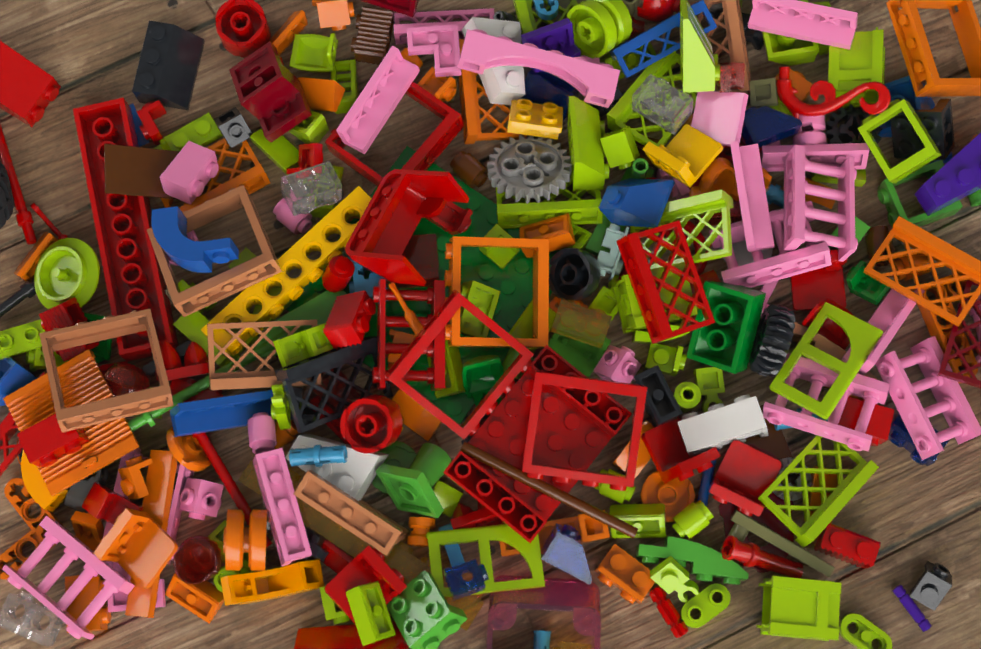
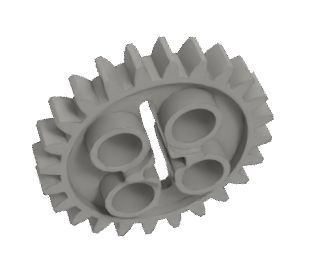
M521 134L517 141L510 137L509 144L502 141L501 148L494 147V154L489 155V162H487L488 180H491L492 187H497L498 194L505 192L506 199L515 196V202L525 198L526 203H529L530 199L534 198L539 203L542 196L550 200V193L559 195V188L565 189L566 182H570L572 171L571 157L567 156V149L561 150V143L553 145V139L543 141V137L534 139L533 136L525 139Z

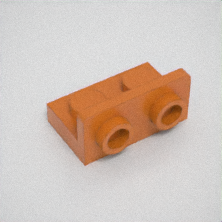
M616 544L612 546L595 570L599 573L597 578L608 587L615 585L621 590L619 595L631 604L635 601L639 604L642 603L645 599L644 597L655 583L650 578L651 570Z

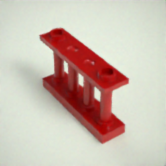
M380 279L378 286H373V303H378L377 367H373L372 381L377 384V390H383L385 388V381H390L385 375L388 371L385 370V354H402L410 345V343H385L386 327H410L404 316H386V300H397L392 290L386 289V279ZM434 280L431 288H427V290H398L404 301H426L427 304H431V314H427V317H417L423 328L445 302V280ZM445 327L422 353L426 354L427 357H431V368H427V370H409L402 378L404 381H426L427 384H431V391H442L445 389Z

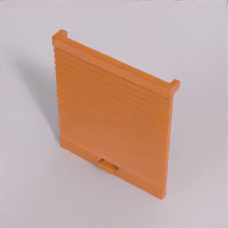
M89 349L57 367L65 408L114 397L95 360L94 353ZM48 373L3 398L20 432L56 413ZM126 418L83 427L89 441L82 444V448L72 454H63L51 466L44 468L37 466L51 496L57 495L140 447Z

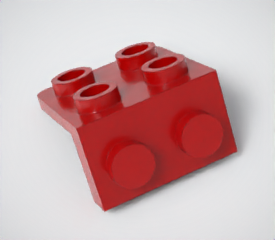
M680 418L650 429L641 436L664 484L676 478L682 482L695 475L693 470L697 469L698 473H701L713 467L711 461L721 457L716 447L690 457L677 423L682 420Z
M733 440L710 484L709 492L713 494L712 498L720 503L727 504L730 502L738 506L737 510L750 517L753 514L760 517L764 504L757 498L776 479L782 467L781 461L740 440Z
M369 545L324 588L326 594L354 624V617L346 596L348 590L378 581L387 605L407 587L403 582L405 580L403 575L397 569H391L384 562V555L377 549H372Z

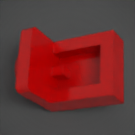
M160 100L146 103L137 111L143 125L139 126L146 140L151 138L156 146L160 144L159 141L163 139V136L154 120L167 113Z
M309 143L299 145L298 168L287 169L286 174L296 175V180L303 181L311 180V176L322 175L323 144Z
M447 202L439 215L427 218V220L449 234L456 235L465 232L469 228L472 221L470 217L473 211L469 208L462 209L453 202Z

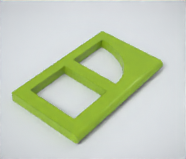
M825 302L769 386L770 390L827 420L884 332ZM827 317L837 323L849 339L851 353L847 363L810 345ZM802 355L839 374L821 402L784 383Z
M506 524L427 532L426 538L428 539L431 575L444 598L545 587L538 534L529 543ZM489 541H501L514 547L526 560L532 578L494 582ZM478 542L483 584L444 588L440 546Z

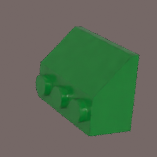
M705 281L703 289L715 323L693 330L687 358L733 374L747 370L766 293L741 285ZM698 309V315H696L695 319L698 322L705 321L701 309Z

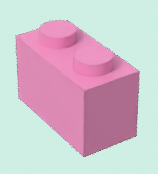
M188 141L160 176L163 191L169 196L191 205L195 198L202 194L209 180L218 173L219 165L215 151Z

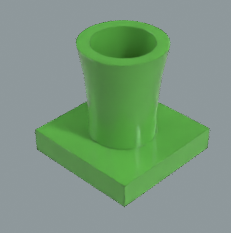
M423 443L409 468L381 464L376 470L377 475L398 510L439 518L444 511L432 487L444 475V470L452 460L439 446L432 443Z

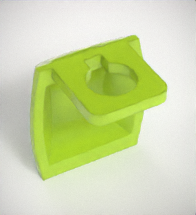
M331 33L330 37L315 34H295L289 66L311 72H332L338 46L335 33Z

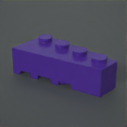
M981 133L927 180L914 194L927 216L981 189Z

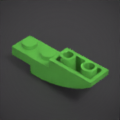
M667 536L664 547L645 544L637 545L636 557H642L643 563L659 564V560H665L671 556L682 567H686V563H690L689 574L696 575V580L712 582L713 577L724 578L723 583L740 585V580L748 579V573L733 560H725L720 552L697 542Z

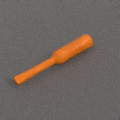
M393 282L389 284V287L403 308L405 319L415 336H417L423 329V326L414 311L408 308Z

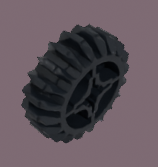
M773 304L765 309L761 320H759L749 360L750 370L765 377H774L779 373L787 353H789V347L794 335V323L796 320L794 311L784 306Z

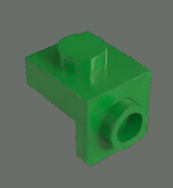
M860 260L856 267H852L847 274L846 281L849 290L856 296L877 306L890 287L863 273L867 264Z

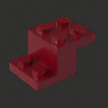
M270 41L229 69L240 104L259 120L264 136L269 142L272 143L312 115L300 80L281 63L277 49Z

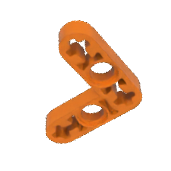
M21 478L9 480L5 485L4 494L30 527L31 531L0 555V579L7 580L9 577L6 572H2L3 563H11L17 557L23 563L14 562L10 567L19 570L29 558L23 555V546L27 542H32L36 549L45 538L46 530L40 525L37 527V524L41 523L48 516L62 525L53 512L44 510L42 507L41 514L37 518L31 519L29 517V507L38 503L33 498L24 501L21 496L13 495L16 492L14 487L18 485L24 486L21 492L25 497H31Z

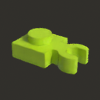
M614 275L613 279L609 281L608 288L603 286L588 307V310L601 317L608 324L619 311L611 285L613 281L618 279V275Z
M716 367L694 369L695 384L699 387L701 395L705 396L701 406L703 413L708 412L711 402L715 404L723 403L718 398V393L725 392L723 371Z
M283 384L271 385L273 397H271L272 419H277L280 430L291 429V409Z
M671 556L650 571V578L668 594L674 590L677 591L678 598L683 603L688 602L686 591H692L696 596L699 594L698 585L694 581L689 580V572Z

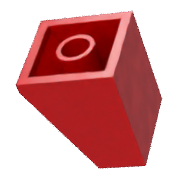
M0 41V109L33 127L36 122L42 119L49 103L57 98L61 86L53 76Z

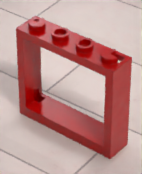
M412 82L405 94L443 121L402 169L427 171L465 125L460 113L415 82ZM337 128L333 129L331 135L325 141L329 151L378 187L383 177L345 151L344 147L346 144L343 143L338 135Z
M454 290L385 375L388 380L465 440L468 435L472 436L480 427L479 421L485 414L489 415L498 405L497 399L501 394H506L512 389L515 384L514 379L519 372L523 373L532 364L531 358L534 354L463 295ZM461 306L520 353L462 425L458 424L402 379Z
M535 370L522 472H526L527 477L534 479H543L544 475L555 476L554 481L571 483V479L582 480V485L598 487L599 483L610 484V489L626 491V487H633L647 387L644 385ZM542 384L636 397L625 476L532 463Z

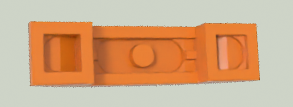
M585 514L547 521L538 533L541 551L610 538L607 525ZM499 541L502 557L520 554L514 547Z

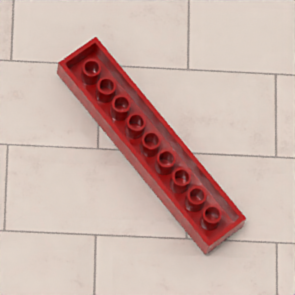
M124 97L73 109L111 313L113 316H119L134 310L137 312L150 309L159 346L161 347L163 342L167 341L176 348L179 345L175 326L173 325L174 320L170 300L165 294L167 285L147 229L152 227V210L149 197L105 193L104 144L139 147L132 110ZM147 330L116 337L119 355L127 362L153 356Z

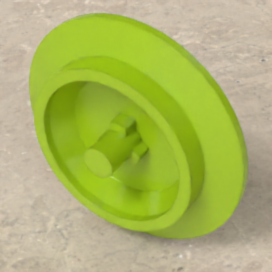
M76 238L61 239L50 245L41 255L35 269L34 285L40 302L47 309H50L75 297L79 307L82 308L93 296L99 282L100 267L96 253L90 245Z

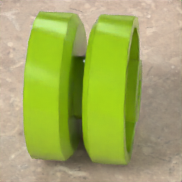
M622 0L582 1L572 7L567 15V18L572 22L574 44L583 55L590 58H600L612 49L622 45L630 38L632 32V19L628 8Z

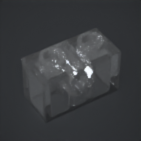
M650 74L632 95V110L675 135L693 113L694 99L687 92L683 93V90L679 91L672 87L665 79L657 78Z
M330 161L281 177V193L293 216L310 213L316 208L333 205L337 201L342 200V183Z

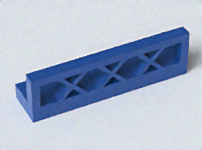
M704 0L690 5L695 15L703 13L709 25L703 29L705 33L717 28ZM680 12L609 51L613 60H617L626 78L680 49V42L676 43L668 40L671 29L675 27L680 28ZM666 33L664 39L659 38L660 35ZM653 39L663 42L661 52L656 56L646 53L648 43ZM667 44L673 45L672 47L666 49ZM643 46L642 52L636 50L637 48ZM630 52L641 55L638 66L631 70L628 69L622 58ZM644 56L650 58L649 60L643 62Z
M267 390L178 403L170 410L174 436L179 437L248 426V419L252 418L255 413L264 412L271 416V397H273V391Z

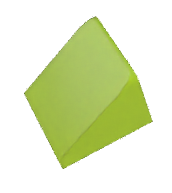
M438 480L433 491L444 509L442 514L451 518L463 493Z

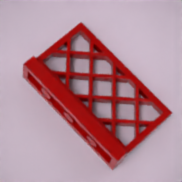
M679 220L642 232L628 234L616 241L652 344L715 323ZM667 230H674L677 239L674 246L663 240ZM647 237L655 242L651 253L643 249L640 238ZM660 245L671 251L667 262L656 256ZM676 254L684 259L686 265L683 271L672 266ZM653 262L664 267L660 279L652 275L650 267ZM669 271L680 277L676 288L665 282ZM685 280L693 284L695 291L692 297L681 291ZM662 287L673 293L669 305L661 301L659 294ZM678 297L689 302L685 314L674 308ZM694 306L702 310L705 321L698 322L690 317ZM671 313L683 319L679 329L672 331L668 321Z

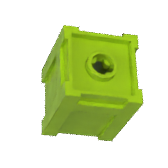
M876 27V30L855 32L850 50L829 46L828 82L832 83L836 88V98L866 82L875 81L885 85L883 29L879 30ZM873 89L866 90L842 107L848 108L849 104H852L854 108H859V99L861 97H864L867 103L874 104L878 101L879 94Z
M685 262L672 264V266L681 271L684 270L686 265ZM664 267L651 269L652 275L660 279ZM669 271L665 282L676 288L680 277ZM628 274L621 277L622 280L611 283L619 310L623 334L647 329ZM685 280L681 291L692 297L690 283ZM662 287L659 294L661 301L669 305L673 293ZM678 297L674 308L685 314L689 302ZM694 306L690 317L698 315V307ZM671 313L668 321L670 324L682 321L683 319Z
M771 576V579L764 578L763 583H759L758 586L763 587L761 625H756V628H761L760 634L821 641L839 640L840 582Z

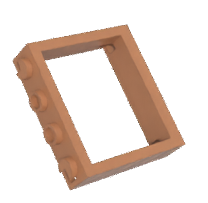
M244 185L233 188L214 199L207 200L190 210L183 211L182 213L187 218V233L244 207L263 254L180 292L166 252L157 242L152 227L147 229L173 305L183 317L282 272L253 199Z
M150 309L137 312L134 310L124 315H111L101 320L79 322L75 326L61 329L53 328L52 331L39 333L57 421L62 433L174 406ZM147 330L160 386L65 408L54 351Z

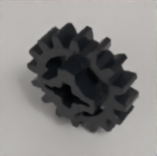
M849 104L847 110L840 107L837 113L833 112L829 117L830 121L826 123V129L828 130L825 134L827 138L831 139L828 144L861 143L864 139L857 128L862 126V121L871 114L864 113L861 106L857 110H854L852 104ZM845 119L844 124L837 127V124ZM877 127L870 132L877 144L882 138L878 135L882 131V127Z

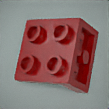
M829 250L832 265L791 276L793 310H812L827 297L846 307L843 265L849 259L847 258L844 262L838 261V250Z

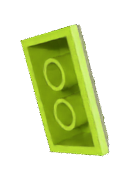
M762 31L767 58L772 62L787 66L810 63L815 61L820 50L818 43Z
M569 96L567 132L569 155L572 164L573 191L604 190L605 179H609V164H604V157L606 155L600 141L601 136L605 134V122L600 120L598 109L575 96Z

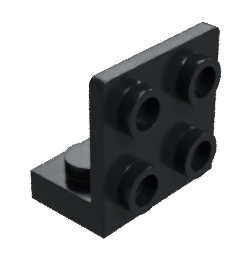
M940 99L931 110L914 109L941 153V156L935 160H946L955 147L951 99ZM903 111L890 119L895 158L907 159L925 148Z

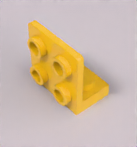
M527 99L511 101L507 127L508 133L558 140L559 133H562L563 107H558L554 103H532V101Z
M685 124L666 147L662 144L658 147L649 141L642 150L654 166L691 188L723 150V146L697 129Z

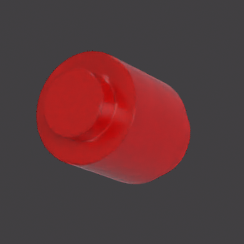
M334 256L329 261L322 274L323 286L329 292L336 293L346 288L355 271L354 264L349 258Z

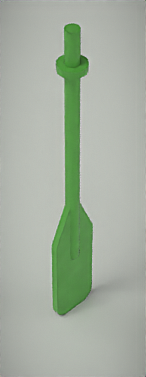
M327 290L275 321L317 320V325L326 323L329 314H331L332 307H334L333 303L337 300L336 296L345 295L346 292L342 290L333 293ZM311 325L300 326L293 334L309 329ZM285 326V327H286L289 331H291L295 326ZM273 327L266 334L272 342L288 335L280 327ZM262 338L252 350L261 358H265L275 348ZM249 352L239 364L244 367L257 358ZM234 363L226 364L216 370L215 373L227 372ZM236 367L232 372H236L239 368ZM209 375L173 395L174 406L142 413L128 421L132 432L147 423L151 427L156 425L155 418L171 410L178 403H183L209 387Z

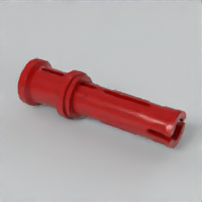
M731 535L723 543L722 557L725 560L734 559L742 562L745 567L758 566L791 578H801L803 570L797 569L804 568L802 563L760 550L759 546L753 542L747 544L738 541L737 537Z

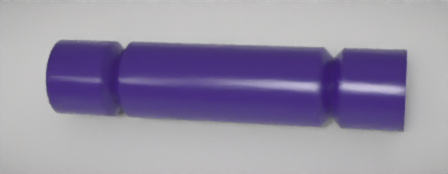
M900 584L895 587L892 592L899 598V601L914 621L918 623L920 629L925 632L931 628L930 622L925 618L909 594L906 593L902 585Z

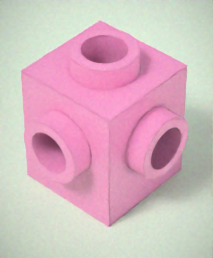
M609 345L593 372L602 380L631 383L642 364L634 358L635 353L625 346L618 348Z
M187 478L184 490L180 496L179 510L189 512V518L202 521L205 520V516L217 517L221 506L224 485L203 479Z

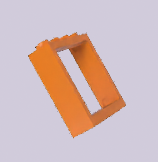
M889 0L886 2L916 97L981 96V27L972 0ZM917 8L949 9L971 78L939 77Z
M453 236L449 243H446L445 259H449V270H445L444 280L445 286H449V296L454 290L461 294V246L533 249L532 338L515 339L526 348H544L548 345L549 239ZM460 308L449 320L448 324L445 325V340H448V347L513 348L502 338L460 337Z

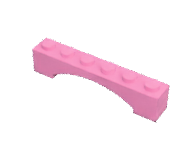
M467 29L457 67L482 75L485 69L498 66H524L539 69L571 84L584 96V102L609 108L614 100L620 70L614 69L609 64L602 63L598 65L589 62L583 57L572 58L563 55L562 52L557 50L546 51L539 49L531 43L520 44L513 42L512 39L505 36L494 37L487 35L485 31L479 29Z

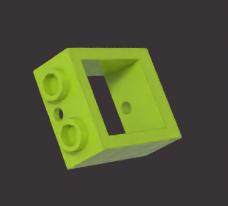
M896 99L890 102L884 112L878 116L870 115L862 121L863 125L857 128L889 182L894 184L941 156L940 151L911 104L905 99L901 101ZM903 111L925 148L892 168L870 132Z

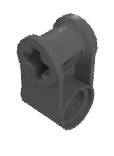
M106 466L96 472L95 478L90 475L72 485L67 492L65 506L88 513L81 506L94 482L105 486L109 475Z

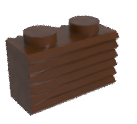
M363 6L362 14H357L355 27L359 29L358 35L353 37L351 42V52H354L357 62L380 65L389 51L394 25L393 11Z

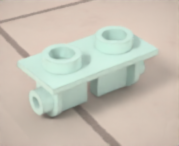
M610 224V227L606 228L601 246L609 248L610 252L600 250L597 262L600 267L601 276L605 277L606 273L610 274L608 280L613 279L614 275L619 276L623 260H620L621 253L616 241L628 234L629 227H626L624 232L619 231L620 226Z

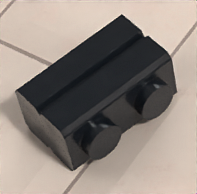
M658 365L633 377L632 384L647 387L645 410L648 416H652L651 421L654 427L680 418L683 413Z

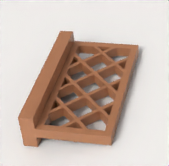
M704 0L708 10L712 5L722 3L723 12L714 21L717 27L720 26L726 30L727 36L720 45L710 38L717 28L706 35L709 41L718 47L714 54L719 56L723 50L730 55V62L725 69L720 67L722 73L720 74V81L715 84V90L724 92L718 86L727 75L734 80L735 90L726 92H740L750 96L749 81H752L740 0ZM702 12L697 18L699 22L704 18ZM690 94L689 97H690V103H691V102H692V95Z
M317 320L207 324L209 390L271 387V385L283 384L282 381L277 380L274 369L267 363L277 352L276 349L265 360L252 349L262 338L275 348L274 343L266 336L273 327L282 328L288 334L287 336H289L300 326H317ZM285 326L295 327L291 331H289ZM257 327L268 328L264 332H261ZM230 328H241L236 334L230 330ZM245 328H253L260 334V337L250 347L238 337ZM213 329H225L233 337L221 348L214 342ZM235 339L247 349L237 361L225 351ZM214 346H215L218 350H220V351L215 355V357H214ZM249 352L262 362L254 371H247L239 364ZM223 353L234 365L227 372L215 373V360ZM264 365L269 369L266 371H259ZM236 367H238V368L241 369L243 372H232V371H233ZM319 374L316 380V385H321V374ZM300 381L292 384V386L306 385Z
M312 470L307 471L293 494L386 556L390 553L393 546L405 539L409 533V530L362 499L356 500Z

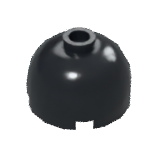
M564 248L551 258L549 265H552L549 273V288L556 297L579 301L589 297L597 289L601 271L597 260L592 254L578 248Z

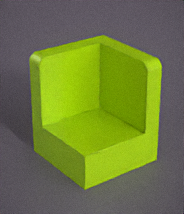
M498 224L484 236L491 238H513ZM479 247V250L498 267L503 269L520 251V248Z

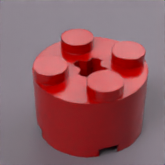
M228 0L216 13L217 33L223 46L231 54L245 59L269 42L271 31L262 7L254 0Z
M369 395L354 401L342 413L340 420V430L343 438L351 445L350 447L355 451L366 454L375 453L396 442L403 426L402 414L398 403L383 395Z

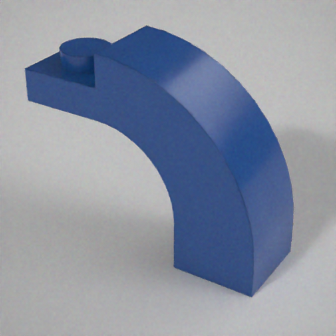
M178 206L152 210L151 221L154 236L171 260L180 267L197 273H212V263L224 264L230 260L239 259V249L230 237L208 241L188 239L187 218Z

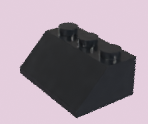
M149 20L132 89L139 103L146 104L160 100L164 107L189 111L205 40L174 24Z

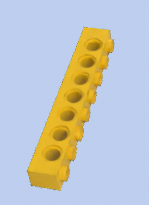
M360 186L355 188L278 259L282 272L246 288L207 324L267 322L271 318H277L290 300L295 301L304 292L303 288L307 284L316 282L322 276L323 270L327 267L331 258L343 256L342 252L345 250L346 244L358 222L356 224H349L346 221L351 216H357L361 219L372 198ZM336 233L341 236L336 242L327 240L331 234ZM313 251L321 253V256L316 260L308 258L309 254ZM293 269L302 270L300 276L296 278H291L288 275ZM273 287L282 288L279 295H269V291ZM254 305L262 306L258 314H250V308ZM207 324L201 329L206 338ZM257 327L261 332L264 327ZM245 328L238 337L246 342L251 336L256 337L258 333L253 328ZM213 329L214 342L221 348L233 337L225 329ZM235 339L225 351L229 355L234 356L244 346Z

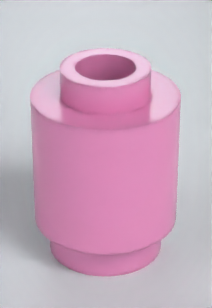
M284 197L276 204L273 210L276 219L295 235L299 233L304 234L312 225V215L293 199L289 200L287 197Z
M255 413L247 421L249 447L252 448L254 454L275 450L274 446L277 444L275 420L268 413Z

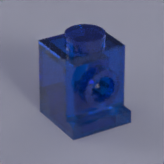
M476 559L444 569V578L453 601L485 590L486 585L484 581L489 580L484 564L478 565ZM469 572L473 578L470 581H465L462 575Z

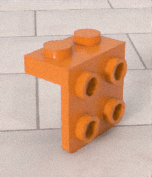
M126 508L117 517L116 523L108 534L101 539L100 545L94 551V554L99 560L117 562L141 588L147 589L153 584L175 554L178 544L146 512Z

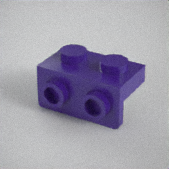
M568 18L521 35L522 44L531 43L539 49L546 51L557 50L562 52L563 55L572 58L581 56L580 49L574 44L572 22ZM531 68L535 73L543 72L542 70Z

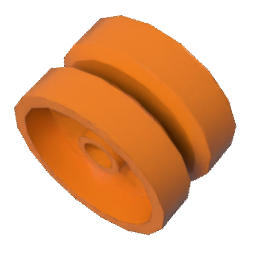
M227 509L226 527H224L223 538L225 570L240 571L243 567L244 553H249L248 566L250 570L265 571L267 510H252L249 527H244L245 514L242 509Z

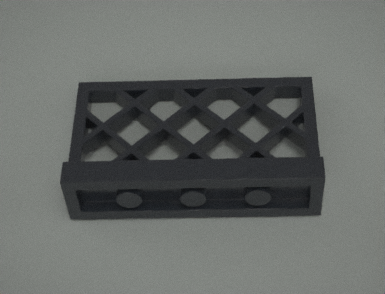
M377 336L364 337L361 345L357 343L356 346L353 344L352 346L347 345V348L344 346L342 348L338 347V349L334 348L274 370L277 380L283 383L298 433H303L340 418L346 409H343L344 405L348 408L351 404L346 400L352 388L362 393L359 399L374 395L369 392L373 384L372 371L361 366L365 356L372 354L375 363L373 367H377ZM344 364L354 367L349 380L339 376V372ZM359 371L369 376L364 389L354 384ZM322 372L331 376L326 389L315 384L319 374ZM336 379L346 384L341 398L331 393ZM300 381L308 385L302 399L295 395L292 387L293 383ZM385 381L384 393L380 395L388 398L393 397L389 381ZM313 388L323 393L318 407L307 402ZM328 397L339 402L335 412L332 414L323 410ZM305 406L316 411L312 421L304 424L301 416Z

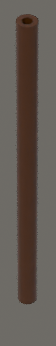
M465 441L460 449L464 454L631 538H634L638 531V528L541 479L527 477V473L522 472L521 469Z

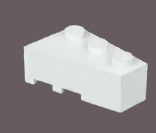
M472 17L462 28L464 37L466 36L467 29H479L485 31L487 35L494 37L505 36L512 39L513 42L522 44L520 22ZM523 66L492 67L485 69L483 75L479 74L490 104L511 105L512 100L517 101L525 95Z
M743 395L734 399L735 403L724 406L723 403L709 407L708 412L699 415L697 412H692L682 416L683 420L677 423L689 456L701 454L714 447L721 449L722 446L730 444L733 440L746 442L745 438L757 434L761 438L768 436L767 425L757 397L750 398V395Z
M312 434L298 435L291 449L313 448L314 445H321L322 447L346 445V463L323 464L322 467H315V465H301L298 467L305 472L312 470L358 501L363 498L377 475L376 470L389 455L382 452L360 453L350 447L351 445ZM290 450L285 457L287 460H289Z

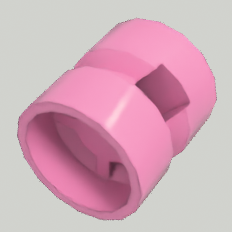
M799 114V121H795L794 117H791L792 133L795 134L793 145L827 144V135L823 133L826 130L825 115L813 117Z

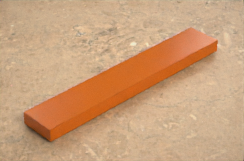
M151 450L150 458H152L153 463L148 465L145 483L149 495L143 497L142 511L146 512L167 533L177 460L171 451ZM160 574L147 589L141 588L132 578L130 579V582L135 587L128 594L125 615L154 618Z

